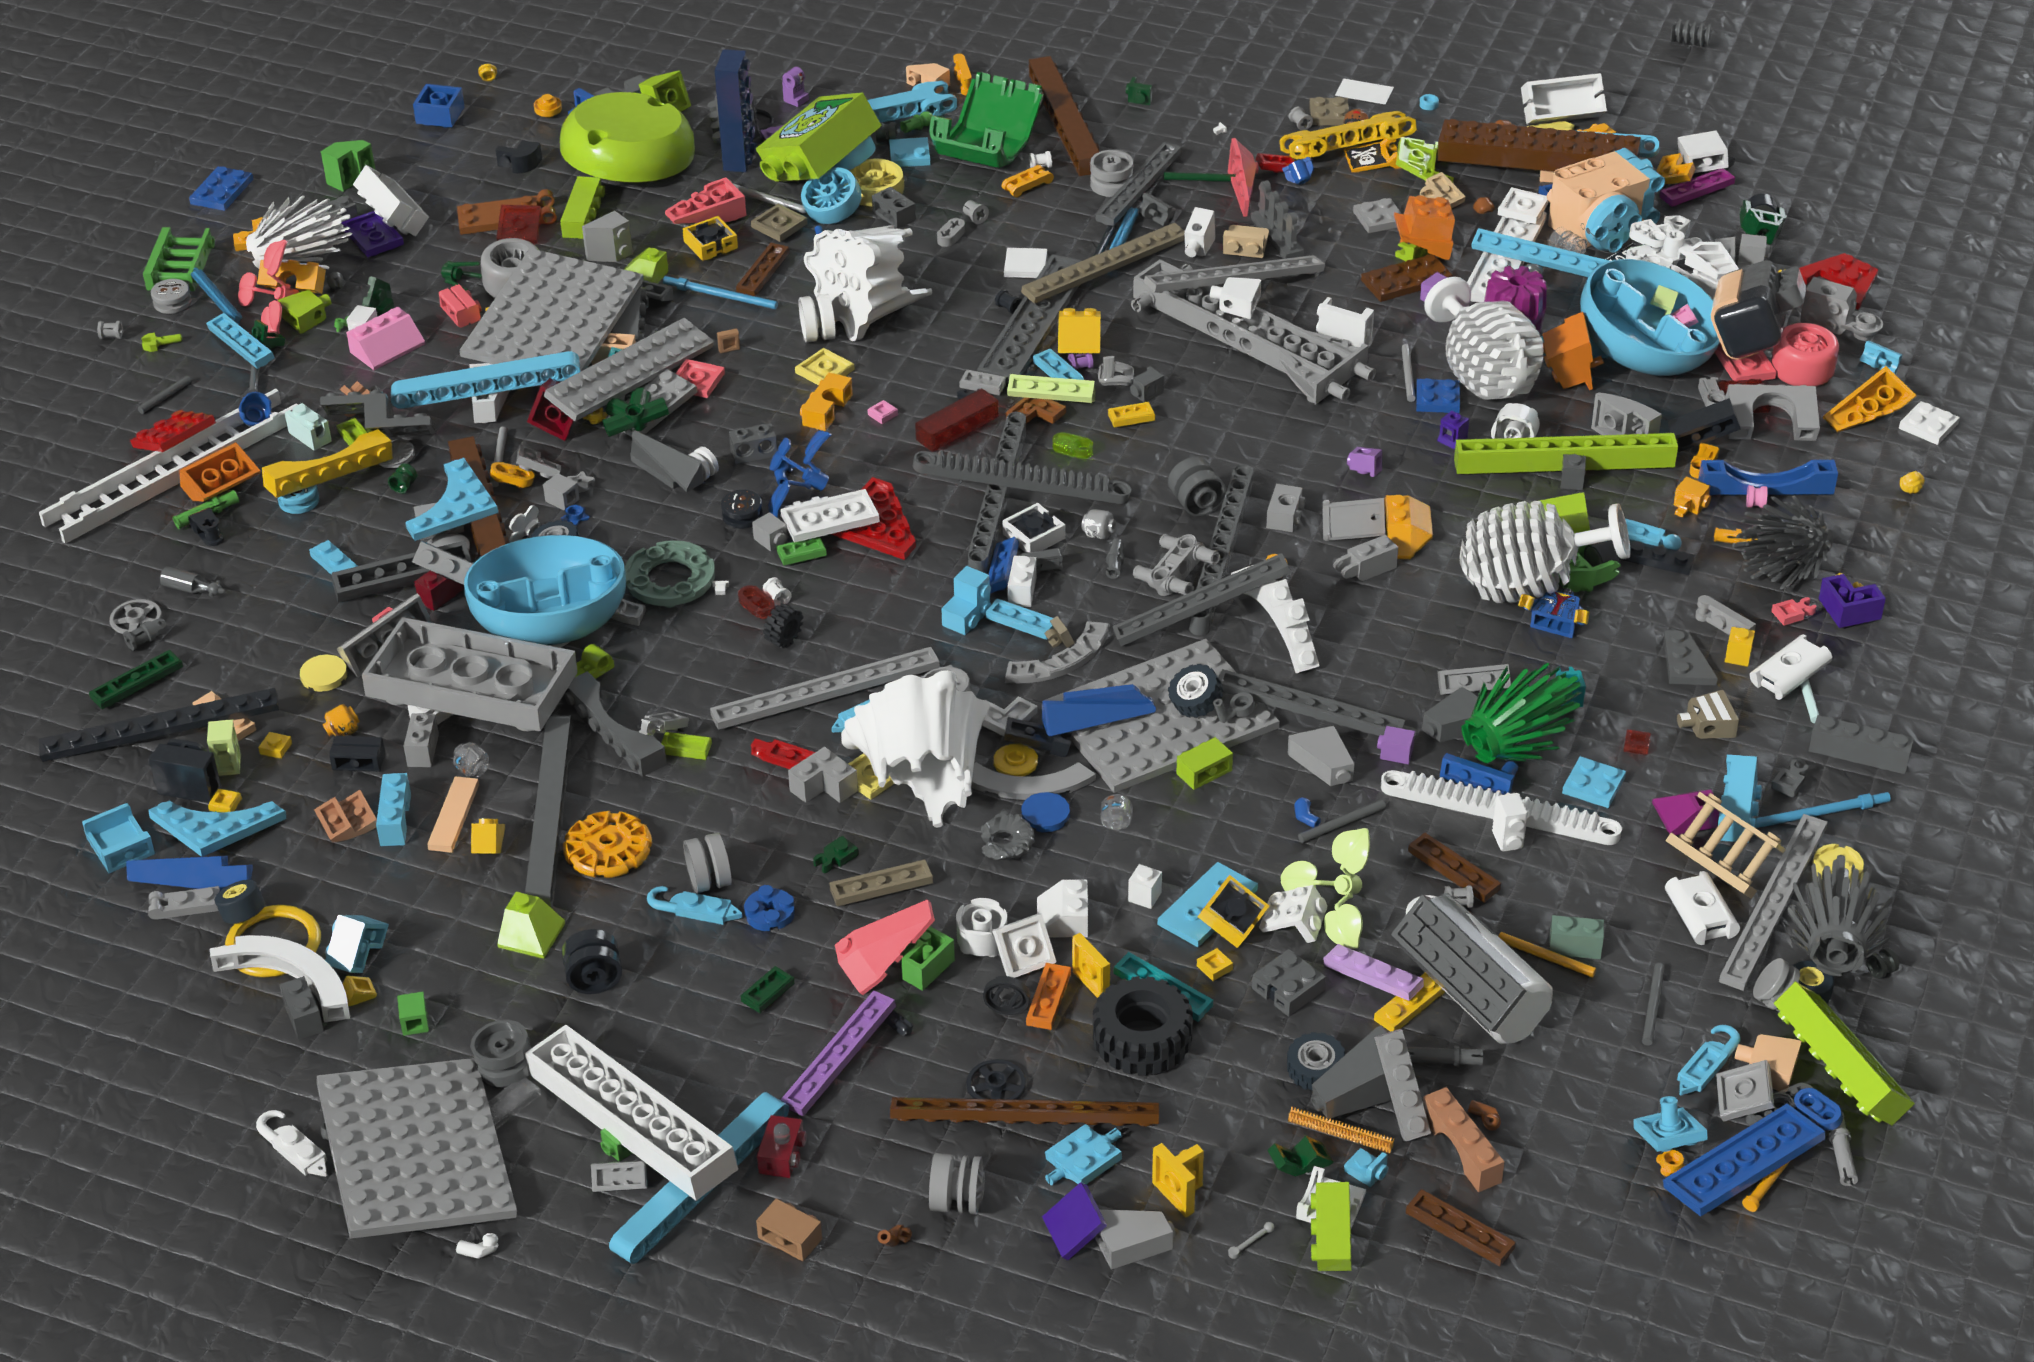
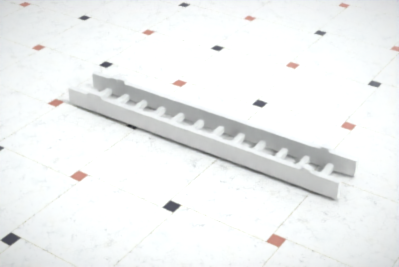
M277 389L265 394L271 400V409L281 404ZM294 404L279 413L274 412L270 414V418L254 426H249V429L241 433L234 429L244 423L240 418L239 408L216 419V423L167 451H155L76 493L73 491L59 498V502L39 512L41 523L44 527H47L63 519L65 525L59 528L62 541L66 544L179 484V470L235 442L243 450L287 427L285 412L288 410L292 412L293 407L298 404ZM226 432L232 436V438L224 442L216 438ZM207 442L214 445L213 448L205 452L198 448ZM190 451L196 455L188 461L180 457ZM171 461L178 464V466L169 471L162 467ZM154 470L160 474L150 481L144 477V475ZM135 480L142 484L133 490L125 486ZM117 489L123 493V495L114 500L107 496ZM98 499L105 503L97 509L88 506ZM81 509L83 512L79 513L80 518L75 520L70 516V514Z

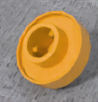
M544 94L534 102V111L539 116L553 117L562 111L561 100L550 94Z

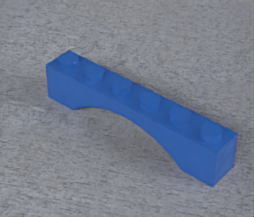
M1701 460L1698 481L1710 486L1709 495H1747L1748 485L1755 488L1767 486V494L1824 495L1834 494L1838 471L1835 460H1811L1802 466L1788 471L1768 474L1740 470L1724 460Z

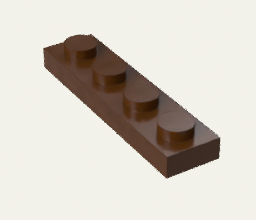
M770 243L737 284L736 292L756 297L788 256L789 247Z
M1423 833L1408 846L1409 853L1461 888L1471 885L1473 896L1482 902H1486L1501 889V882L1427 833Z
M1422 1189L1406 1206V1214L1498 1266H1501L1515 1249V1241Z

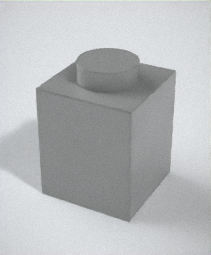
M557 473L543 484L545 502L566 511L567 507L580 500L578 483Z
M770 512L752 522L754 540L769 551H773L778 545L788 542L787 524Z

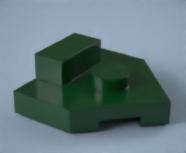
M370 276L368 280V285H370L368 296H364L362 306L376 308L378 317L393 309L394 302L390 283Z

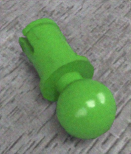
M924 111L920 115L916 114L913 118L902 121L900 128L902 132L908 133L915 129H922L923 126H930L933 114L929 111Z

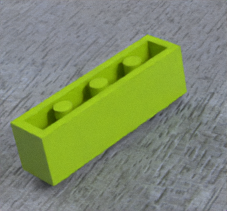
M577 176L560 221L562 238L584 239L582 226L596 219V210L600 208V199L605 194V188L601 186V178Z

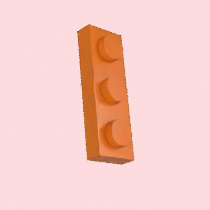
M1051 963L1045 964L1026 1017V1026L1052 1030L1071 975V967Z

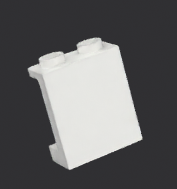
M1329 297L1319 304L1317 309L1319 321L1316 326V332L1332 336L1331 341L1342 343L1343 339L1349 340V345L1361 347L1362 344H1366L1370 347L1373 333V309L1366 308L1362 314L1332 306V298Z

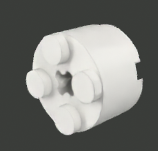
M1506 404L1498 413L1491 430L1492 439L1536 437L1540 426L1537 411L1523 404Z
M976 898L971 900V904L965 907L964 904L960 906L956 914L957 942L962 953L995 957L1000 954L992 930L1007 925V912L999 906L997 901L988 898Z

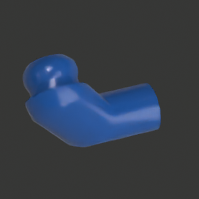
M782 460L778 469L774 471L778 485L783 484L787 480L786 471L792 472V468H795Z
M1303 797L1297 799L1294 804L1296 819L1312 828L1319 826L1321 818L1310 813V800Z

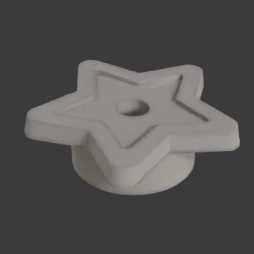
M581 471L577 476L567 477L578 483L579 493L587 491L590 487L589 484L595 481L594 477L586 476L584 471Z

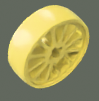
M867 159L849 170L855 176L861 188L862 198L860 205L872 207V195L888 187H892L903 194V171L899 165L892 161Z

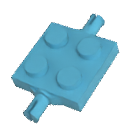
M1083 1125L1045 1151L1046 1160L1056 1168L1045 1176L1046 1181L1053 1185L1064 1177L1073 1180L1077 1184L1080 1182L1084 1184L1089 1183L1122 1160V1152L1112 1145L1114 1141L1122 1137L1121 1132L1114 1128L1106 1135H1100L1088 1125Z

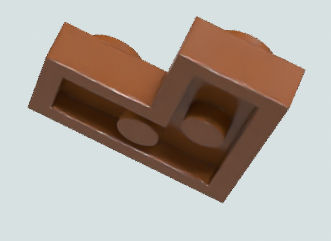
M1024 397L1006 412V418L1012 412H1021L1026 416V424L1036 416L1054 424L1066 414V406L1050 399Z

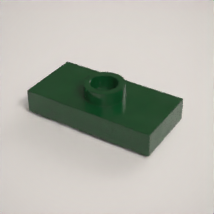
M774 966L740 995L741 1002L761 1013L795 984V979L777 966Z

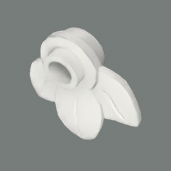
M535 505L529 506L525 514H517L511 520L509 528L513 533L509 539L510 543L521 540L524 536L530 537L534 530L541 526L537 518L539 510Z

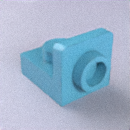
M1360 1148L1344 1164V1171L1371 1187L1377 1180H1382L1386 1176L1389 1168L1387 1166L1388 1154L1382 1152L1376 1158Z

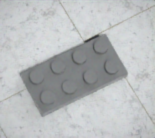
M668 369L643 387L651 393V401L663 397L670 414L698 392L696 385ZM668 415L648 422L647 427L638 432L646 434ZM627 430L624 433L632 437L633 431Z

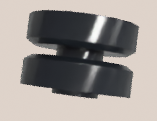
M598 929L583 930L569 937L562 946V960L565 966L566 982L571 989L583 994H599L610 990L619 982L622 976V965L619 958L617 941L610 933Z

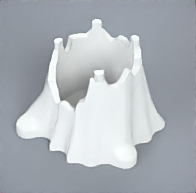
M894 225L856 231L835 229L834 231L825 230L815 235L814 250L805 253L804 262L806 268L816 280L815 296L829 294L835 322H842L849 340L857 341L862 339L869 325L874 321L926 296L932 295L931 288L909 290L907 287L901 286L904 276L898 272L897 268L903 262L904 255L898 249V246L902 245L905 237L912 235L910 228L904 230L895 229Z
M940 671L929 678L907 675L886 684L883 691L869 695L870 702L868 704L858 705L854 708L856 715L845 721V729L841 732L844 747L851 750L860 749L868 757L874 774L878 777V785L880 787H884L886 779H889L890 776L895 784H907L912 788L915 797L924 801L929 821H933V826L936 828L943 825L942 817L950 805L956 803L959 807L965 808L967 797L972 794L971 786L977 739L982 723L990 708L988 701L976 698L972 691H958L956 689V675L952 671Z

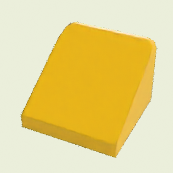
M346 976L343 987L346 992L348 1006L376 998L377 993L369 977Z

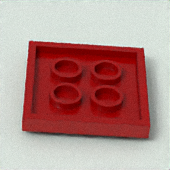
M178 410L171 414V418L154 423L153 428L139 431L130 442L133 448L165 452L215 424V418L213 415L204 414L203 412L194 413L193 411Z

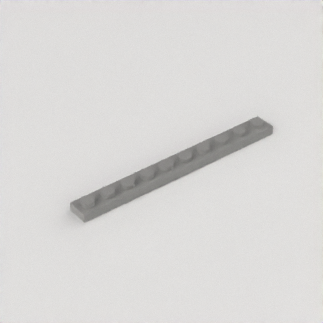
M1314 255L1147 275L1145 276L1144 284L1154 293H1163V291H1180L1186 288L1197 289L1202 286L1212 287V285L1225 284L1229 277L1260 279L1262 281L1266 278H1282V276H1298L1299 274L1306 273L1315 274V272L1324 271L1325 263Z
M932 647L712 707L710 708V713L717 729L720 730L898 680L907 675H916L940 668L939 659Z
M1803 814L1786 847V851L1779 860L1720 974V983L1744 991L1794 893L1793 883L1796 882L1798 885L1826 830L1827 821Z

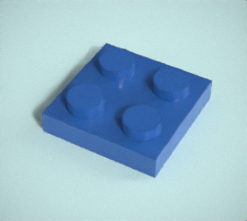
M1417 379L1416 411L1442 413L1454 411L1459 413V380Z

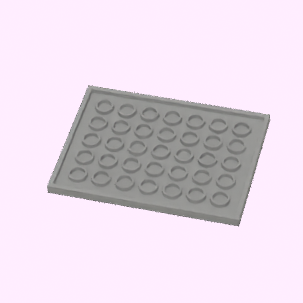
M529 248L459 350L460 357L489 364H498L572 351L579 356L581 372L588 368L644 281L643 274Z
M1207 639L1067 691L1072 692L1133 684L1139 688L1142 694L1147 697L1150 696L1155 704L1156 712L1072 731L1070 740L1114 793L1176 769L1178 755L1214 737L1227 748L1278 729L1280 721L1264 703L1254 701L1255 709L1251 714L1243 717L1235 715L1225 723L1219 720L1215 708L1212 712L1207 713V715H1202L1198 718H1189L1177 711L1169 698L1168 687H1170L1171 679L1182 668L1189 667L1192 664L1207 665L1215 671L1218 678L1222 669L1235 672ZM1222 692L1223 697L1221 700L1227 710L1231 707L1230 700L1234 695ZM1063 693L1044 701H1063Z
M474 1058L317 1075V1088L350 1239L516 1218L517 1209L481 1074L478 1071Z

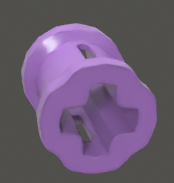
M1068 353L1069 365L1075 370L1083 367L1093 368L1092 353Z

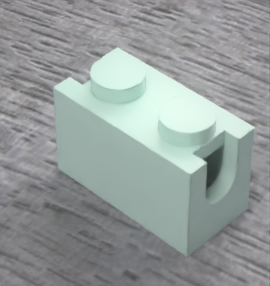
M303 403L294 406L292 412L290 410L285 412L288 432L315 451L332 441L328 421Z

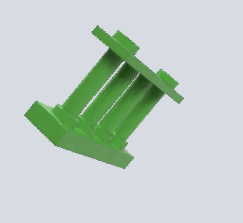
M162 227L143 272L146 290H151L161 280L180 279L188 281L190 291H195L198 283L191 277V273L194 272L193 269L196 267L198 270L201 269L203 271L210 251L215 246L214 236H211L210 228L205 229L202 238H180L172 235L170 227ZM175 245L198 246L197 249H172ZM170 257H194L193 261H167ZM165 269H189L188 273L163 272Z

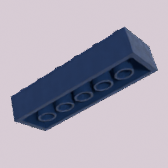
M723 49L715 68L723 171L746 172L748 166L752 164V155L756 154V142H753L755 126H752L754 110L750 106L753 96L752 93H749L751 86V76H748L750 60L747 59L746 51Z

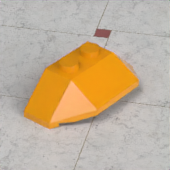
M1386 495L1384 498L1386 536L1398 546L1397 559H1411L1417 551L1422 549L1432 539L1430 506L1411 496Z

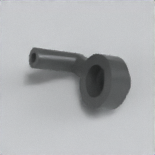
M1246 692L1234 695L1230 700L1231 707L1227 710L1221 699H1216L1213 702L1218 718L1222 723L1227 722L1235 715L1239 717L1247 716L1255 709L1252 695Z

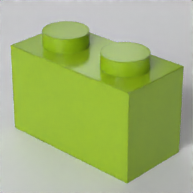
M1214 737L1178 755L1176 774L1195 790L1232 771L1233 753Z

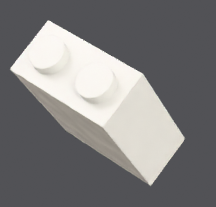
M1717 131L1678 137V153H1681L1683 157V164L1694 163L1696 168L1694 173L1728 168V149Z

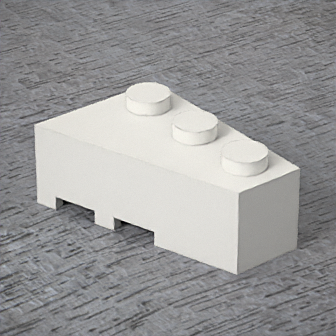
M482 363V364H469V365H470V368H474V367H480V366H486V365H492V364ZM510 390L473 396L474 423L496 422Z

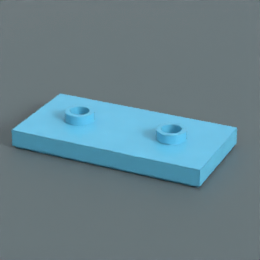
M1217 862L1158 918L1157 925L1199 947L1215 930L1197 916L1226 878L1231 875L1253 893L1258 890V883Z

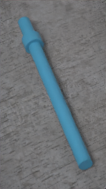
M668 276L663 278V284L675 286L679 290L686 291L688 289L775 310L778 307L777 301L690 282L686 278L680 277L677 279Z
M1888 792L1875 795L1868 793L1859 795L1855 799L1756 818V828L1800 820L1803 814L1815 817L1855 808L1868 809L1872 808L1875 804L1890 802L1891 798Z

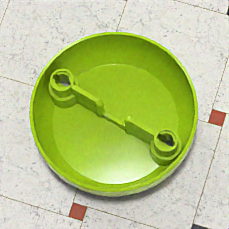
M614 92L591 97L577 105L569 113L561 128L560 152L566 162L585 174L601 179L620 182L660 180L680 173L691 164L694 158V133L685 116L672 104H663L646 94Z

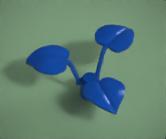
M819 430L813 435L806 447V455L803 461L804 464H808L811 467L807 469L785 456L791 447V440L789 438L782 440L778 451L772 457L769 466L770 470H777L782 460L804 472L802 479L805 480V483L785 480L783 484L778 485L768 504V511L775 517L778 516L779 508L790 489V485L803 486L808 489L812 486L819 491L824 489L829 476L821 472V469L816 467L811 462V459L821 445L832 435L831 433Z

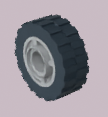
M1311 1032V1034H1303L1290 1044L1289 1051H1287V1071L1289 1072V1077L1294 1080L1297 1086L1300 1085L1303 1089L1312 1090V1084L1345 1056V1049L1341 1046L1339 1040L1337 1041L1335 1037L1328 1036L1326 1033Z

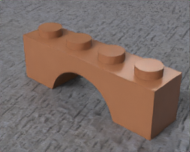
M1445 1087L1423 1096V1106L1430 1130L1435 1136L1444 1133L1453 1142L1461 1158L1464 1174L1475 1189L1481 1192L1502 1183L1504 1160L1448 1088Z

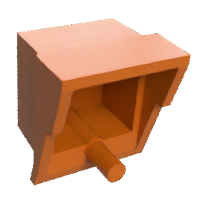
M1409 196L1404 214L1394 212V218L1401 238L1400 242L1414 244L1427 249L1429 254L1450 260L1453 248L1452 234L1455 218L1449 200L1442 197Z
M1580 312L1564 319V324L1542 334L1544 340L1543 349L1546 355L1544 360L1548 368L1552 367L1554 380L1556 383L1560 382L1563 389L1585 382L1590 391L1593 389L1591 368L1603 364L1604 360L1602 356L1593 359L1585 314Z

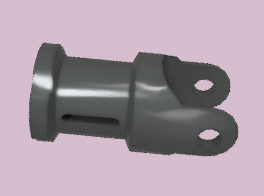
M159 618L154 621H146L140 624L139 628L131 632L125 631L123 637L126 644L134 651L137 649V646L147 641H154L156 636L163 633L166 622Z

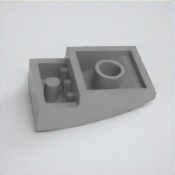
M1598 392L1595 395L1591 429L1601 435L1658 434L1662 414L1631 399Z

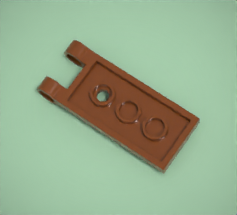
M544 189L536 196H523L521 198L457 206L460 235L537 224H553L557 219L556 210L552 207L554 204L553 193L548 189ZM545 196L550 197L548 201L541 200ZM538 207H543V208L540 210V212H538V209H537V208H538ZM546 213L553 214L551 217L544 216V214Z

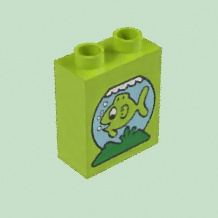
M863 92L818 97L756 148L762 159L760 162L761 170L769 179L775 182L819 179L882 125Z

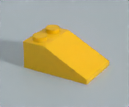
M1066 308L1063 311H1059L1058 353H1100L1101 311H1096L1093 308H1087L1084 311Z

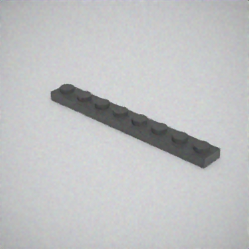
M1163 142L1096 213V221L1114 226L1181 154V146Z
M1280 553L1112 627L1120 646H1123L1164 627L1173 625L1187 617L1196 615L1210 607L1217 606L1231 598L1238 597L1270 581L1279 579L1291 573L1283 553Z
M1222 669L1219 675L1225 694L1236 695L1246 692L1252 695L1254 701L1378 736L1384 735L1386 726L1401 729L1404 727L1405 720L1224 669Z

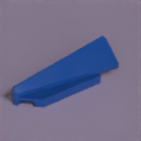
M1133 684L1064 692L1063 701H1042V722L1048 736L1156 712L1152 698L1142 694L1139 688Z
M228 856L126 861L128 881L196 889L219 886L220 891L232 883L241 880H251L253 865L228 866Z

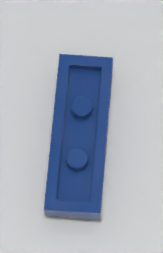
M1015 536L999 542L995 546L989 570L990 593L1004 590L1008 587L1013 557L1017 555L1019 541Z

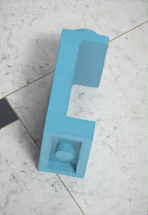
M128 803L82 822L88 842L108 873L126 867V861L142 860L155 854L151 836L147 831L143 832L133 817Z

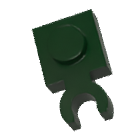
M841 836L825 846L824 853L817 854L813 858L814 866L817 867L819 864H822V872L828 873L834 864L841 867L857 857L859 850L844 836Z

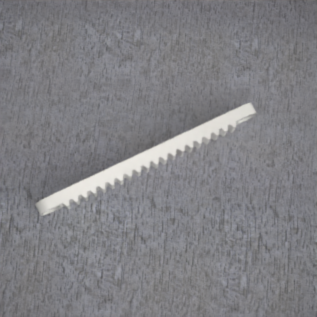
M1391 770L1383 773L1381 778V790L1387 795L1494 819L1496 797L1502 795L1500 790L1493 793L1491 788L1484 791L1481 786H1478L1475 789L1472 784L1464 786L1462 782L1454 784L1451 779L1445 782L1442 777L1435 780L1433 775L1427 778L1424 773H1421L1419 776L1416 775L1415 771H1411L1409 774ZM1389 781H1396V782H1398L1399 784H1398V785H1390V784H1388L1387 782H1389ZM1529 797L1521 799L1523 804H1525L1526 811H1528L1526 827L1604 845H1614L1621 839L1622 827L1620 823L1612 819L1599 817L1597 812L1590 815L1587 810L1581 813L1578 808L1569 810L1566 805L1560 808L1557 803L1550 806L1548 801L1541 804L1539 799H1536L1534 802ZM1612 830L1615 832V834L1609 835L1605 834L1603 831Z

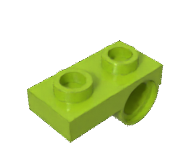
M590 644L582 652V660L576 663L577 674L575 677L588 671L596 679L614 668V660L612 656L596 644Z

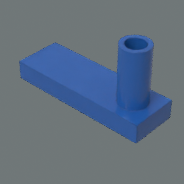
M1446 753L1442 759L1440 777L1446 780L1451 779L1457 784L1462 782L1464 786L1472 784L1475 789L1481 786L1484 791L1491 788L1493 793L1500 790L1502 795H1505L1507 792L1510 794L1512 792L1514 776L1518 771V766L1516 763L1508 761L1499 771Z

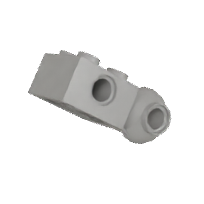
M1813 277L1806 288L1800 323L1820 325L1838 335L1842 334L1845 330H1850L1854 333L1855 338L1862 341L1872 339L1883 327V322L1878 316L1855 311L1857 294L1854 288Z

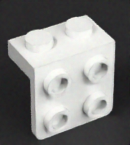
M1314 885L1297 887L1292 890L1272 894L1267 903L1269 907L1263 914L1259 926L1261 931L1268 932L1295 925L1307 943L1316 941L1327 910V904Z

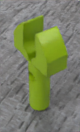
M155 332L148 333L141 338L143 350L149 352L158 351L157 348L160 345L181 342L182 335L174 334L157 337Z

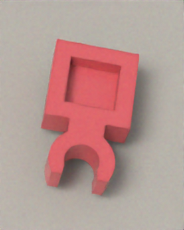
M1809 597L1802 598L1798 603L1791 599L1773 604L1772 613L1784 626L1804 620V615H1814L1817 606H1809Z

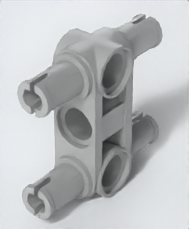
M1163 534L1159 544L1162 548L1169 549V551L1154 569L1137 565L1133 570V576H1135V579L1147 582L1161 596H1167L1174 592L1186 595L1194 591V586H1192L1191 582L1183 580L1199 561L1216 565L1220 560V554L1216 550L1206 548L1203 543L1196 540L1194 535L1187 534L1176 538Z

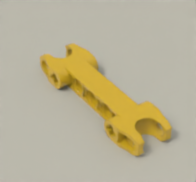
M1393 111L1376 114L1370 119L1316 131L1302 130L1284 135L1279 140L1280 150L1288 154L1290 153V157L1294 159H1304L1306 157L1320 156L1326 151L1384 138L1388 140L1398 139L1411 135L1417 130L1416 119L1409 116L1406 117V114L1403 112ZM1406 121H1410L1411 128L1408 131H1403L1402 128L1406 125ZM1368 127V132L1364 135V130ZM1350 131V136L1346 139V134ZM1332 135V140L1327 142L1328 138ZM1288 139H1293L1294 141L1289 145V149H1286L1285 142Z

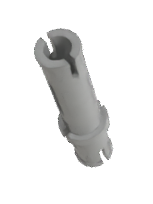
M1842 1112L1843 1121L1841 1125L1834 1130H1830L1828 1137L1834 1147L1840 1182L1844 1186H1852L1850 1177H1852L1853 1184L1858 1182V1177L1849 1143L1851 1134L1846 1129L1844 1113Z

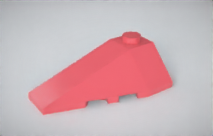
M725 177L708 183L704 186L703 191L692 193L690 199L687 201L681 200L665 210V214L674 224L699 223L719 216L724 222L736 221L746 216L745 196Z

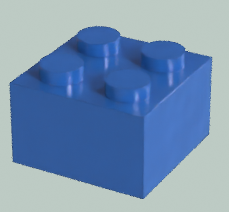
M425 84L413 103L416 124L452 128L465 108L462 88Z

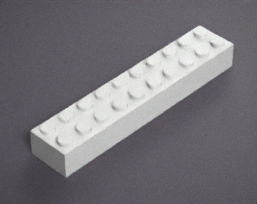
M563 1026L524 1053L530 1074L534 1079L600 1129L605 1128L624 1147L697 1201L738 1170L733 1146L569 1026Z

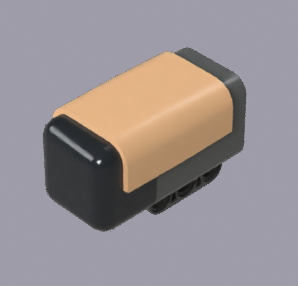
M1765 260L1734 270L1720 278L1713 299L1711 321L1723 351L1727 356L1733 359H1743L1758 354L1760 351L1775 347L1782 341L1786 312L1801 306L1805 300L1806 285L1799 267L1778 272L1771 261Z

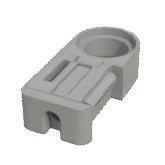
M1711 377L1708 380L1706 378L1699 379L1698 389L1705 407L1715 404L1712 401L1720 402L1725 400L1724 391H1720L1718 387L1717 377Z

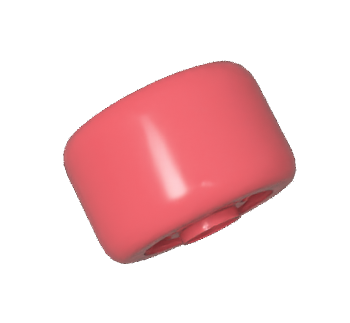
M1812 323L1791 324L1784 327L1782 341L1773 347L1771 364L1776 370V376L1781 381L1792 386L1806 385L1817 387L1827 383L1834 375L1839 353V343L1831 331L1820 325Z

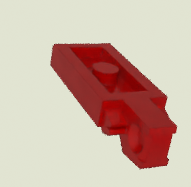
M755 738L751 743V755L787 769H791L815 753L776 739L773 742H765Z

